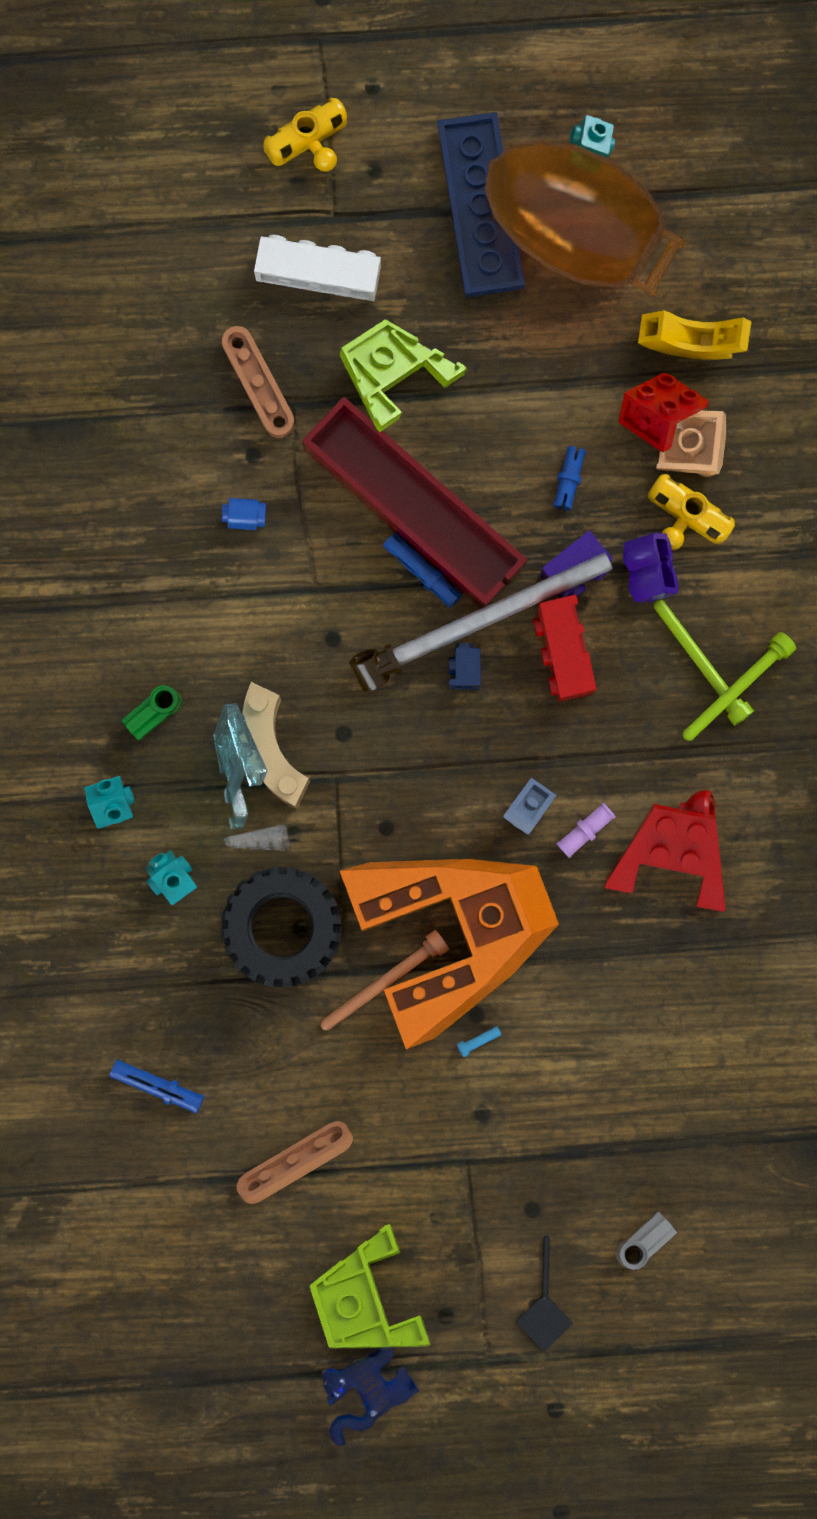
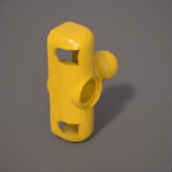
M330 98L323 106L318 105L309 111L297 113L293 121L279 128L272 137L268 135L264 139V152L274 165L281 166L310 149L314 154L313 162L317 169L324 172L332 170L336 166L337 156L332 149L323 147L320 142L346 126V109L339 99ZM340 114L342 123L338 127L333 128L331 119ZM301 127H309L313 131L302 133L299 129ZM290 144L292 153L283 159L280 150Z
M660 475L648 492V498L651 502L677 519L673 527L665 528L662 531L663 534H667L672 550H677L683 545V532L687 526L714 544L724 542L735 526L734 519L724 515L703 494L692 491L682 483L675 482L670 478V475ZM659 492L669 498L665 505L655 499ZM686 502H694L699 508V513L697 515L690 514L686 510ZM710 527L720 533L716 539L706 533Z

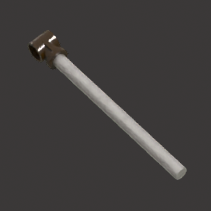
M604 552L394 649L388 644L380 652L373 648L361 651L351 658L349 664L363 691L378 689L390 679L389 674L403 672L402 665L612 570L611 563Z

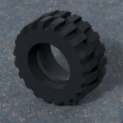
M269 867L268 870H259L253 873L247 880L243 879L237 885L238 888L234 893L229 895L226 901L228 902L225 911L222 912L221 938L225 944L224 949L233 961V965L251 980L272 987L298 986L313 980L332 962L335 953L338 951L342 935L341 915L338 905L328 888L313 875L292 867ZM275 898H289L297 901L307 910L311 919V935L307 944L299 952L288 957H275L267 954L257 945L253 936L252 924L256 912L263 904Z

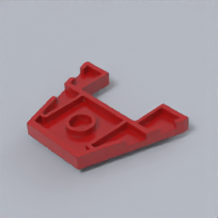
M653 804L634 834L628 848L622 853L614 870L606 878L605 888L633 894L640 864L703 876L696 901L697 907L725 912L716 816Z

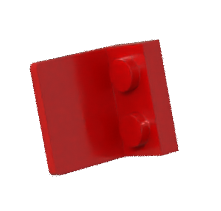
M662 373L624 393L618 423L661 452H665L671 449L677 423L707 408L709 401L695 390L676 380L672 375Z

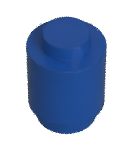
M229 498V504H223L222 522H228V529L257 530V527L265 528L266 503H258V499Z

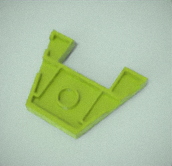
M386 319L343 346L339 354L379 432L399 420L402 414L384 392L422 367H425L444 388L464 376L467 369L459 362L455 365L443 358L444 353L437 349L431 351L418 343L419 339Z
M390 1224L381 1228L379 1233L362 1243L350 1256L338 1262L309 1285L328 1346L331 1349L427 1347L431 1345L421 1316L389 1327L369 1265L400 1253Z

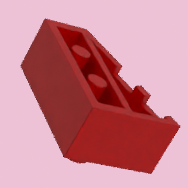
M576 595L540 603L536 613L537 618L532 619L536 637L542 636L544 647L540 648L543 665H549L552 676L547 678L551 696L557 695L558 703L592 695L597 690L589 652L586 650L582 635L584 633L583 623H579L575 607L578 604Z

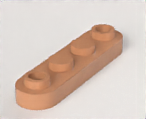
M234 326L229 328L222 337L223 349L265 430L275 438L288 436L294 428L293 414L254 339L244 327ZM237 340L244 343L239 349L232 346ZM277 419H282L285 421L283 427L278 428L274 426V422Z
M335 1121L329 1123L245 1173L237 1183V1192L249 1204H255L345 1152L353 1141L351 1131L343 1122Z

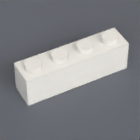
M269 235V238L261 236L254 273L256 281L375 302L381 269V257H377L373 252L365 250L358 251V253L348 252L345 248L336 245H330L328 248L319 247L314 242L308 240H300L296 243L287 241L286 238L279 235Z

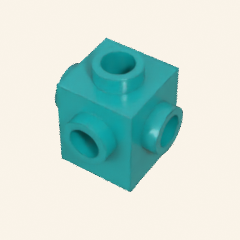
M586 115L580 125L575 124L571 131L569 142L572 143L569 161L597 171L607 156H610L614 148L615 139L612 138L614 125L604 122L599 118Z
M120 776L104 779L99 783L84 787L87 805L97 829L133 818L131 805L135 804L134 795L130 786L124 787Z
M171 850L167 853L156 855L149 862V866L145 868L150 876L146 880L150 888L157 896L163 893L171 905H174L197 888L192 877L189 875V872L193 870L183 855L177 858Z

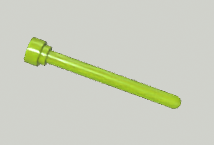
M656 600L654 602L656 612L718 695L721 696L729 687L663 600ZM736 698L726 708V711L729 713L727 717L734 726L754 712L748 702L744 703L741 698Z
M778 632L770 640L768 651L684 730V739L687 741L693 740L776 660L787 659L796 650V645L792 639L785 633Z

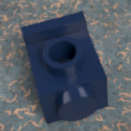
M455 644V657H449V675H455V679H449V690H480V648H474V644Z

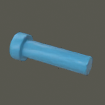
M496 1026L465 1043L463 1041L457 1043V1047L461 1055L466 1057L470 1055V1051L501 1036V1032Z

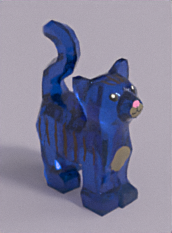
M391 1347L378 1348L372 1354L357 1358L345 1369L327 1368L323 1371V1387L328 1395L327 1402L329 1405L343 1399L351 1388H355L366 1409L365 1414L361 1418L346 1414L338 1416L332 1422L330 1436L336 1445L343 1446L346 1443L342 1433L344 1428L348 1427L358 1431L368 1429L378 1418L388 1412L391 1407L405 1403L419 1391L404 1367L399 1368L396 1371V1377L390 1381H386L380 1373V1369L394 1355Z

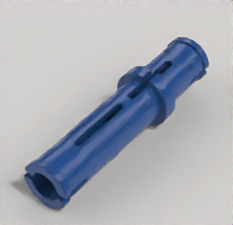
M397 532L393 533L385 541L383 547L393 554L399 562L424 584L423 588L427 592L431 591L449 609L460 600L463 594L443 577L444 573L432 567Z
M119 1059L115 1061L109 1078H114L164 1100V1104L170 1105L173 1103L192 1111L194 1114L198 1113L204 1099V1095L179 1086L178 1081L173 1080L169 1082L147 1071L124 1063Z

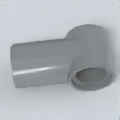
M656 1212L628 1239L620 1242L616 1250L617 1260L626 1268L632 1270L640 1269L677 1232L660 1212ZM635 1245L639 1249L640 1256L636 1262L628 1263L624 1255L625 1250L629 1246Z

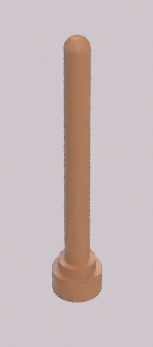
M435 929L426 936L427 940L422 942L424 946L325 1017L320 1023L321 1028L326 1031L330 1030L430 956L434 958L439 955L441 957L449 951L450 948L438 931Z

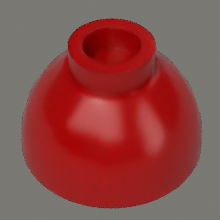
M709 789L698 791L690 796L686 802H681L679 809L716 816L714 795Z

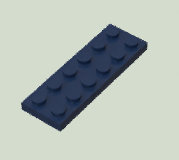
M497 112L438 120L437 127L465 297L525 289Z

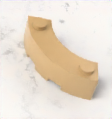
M251 682L244 701L242 714V732L247 754L254 769L267 788L283 802L297 809L310 780L288 763L278 747L275 722L281 702L280 695Z

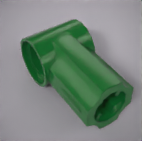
M166 685L158 686L145 701L121 721L138 741H141L166 718L180 710L182 698L173 688ZM164 693H171L173 696L172 705L162 709L159 705V698Z

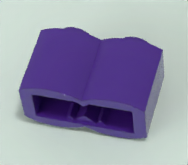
M651 533L624 543L623 561L630 572L628 589L635 602L649 603L678 594V580L672 565V548L667 534Z

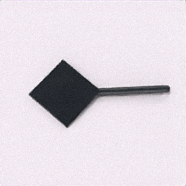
M544 1236L542 1297L516 1321L543 1352L573 1324L548 1297L549 1236Z

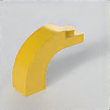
M665 310L642 314L638 344L672 356L704 360L732 358V353L747 351L751 321L743 317L720 322H698L683 319Z

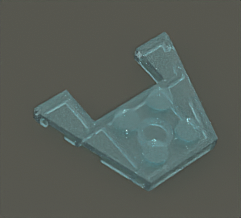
M237 703L224 705L213 734L220 773H225L228 781L224 790L226 803H232L234 817L229 818L231 830L243 828L248 818L247 808L240 788L244 776H247L249 787L262 785L268 772L247 727L245 716L241 714Z

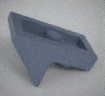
M531 778L503 818L529 835L557 795Z

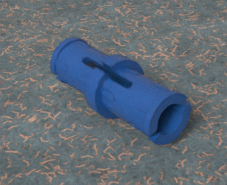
M573 446L567 447L563 470L558 473L557 480L560 482L555 501L553 502V507L560 509L565 498L562 509L564 511L572 510L576 487L581 484L582 478L579 475L584 456L586 455V451L579 448L574 460L577 447Z

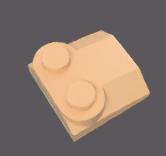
M701 410L677 423L671 449L665 452L660 451L657 470L697 473L703 477L719 474L723 465L726 440L725 412Z

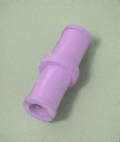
M602 802L583 821L580 819L576 822L577 826L556 844L570 858L588 840L593 841L596 838L595 834L612 819L616 818V816Z

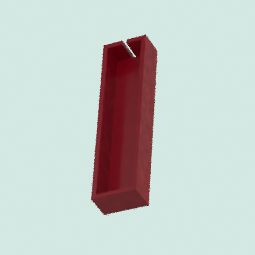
M344 396L302 440L303 450L391 529L397 532L399 536L437 570H441L447 579L481 609L492 604L503 592L504 585L507 587L526 567L527 559L384 431L379 432L374 423Z

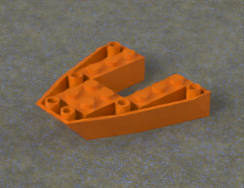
M475 859L369 862L340 870L362 931L450 899L470 951L471 957L384 989L406 1050L436 1038L510 978L559 925L537 866Z

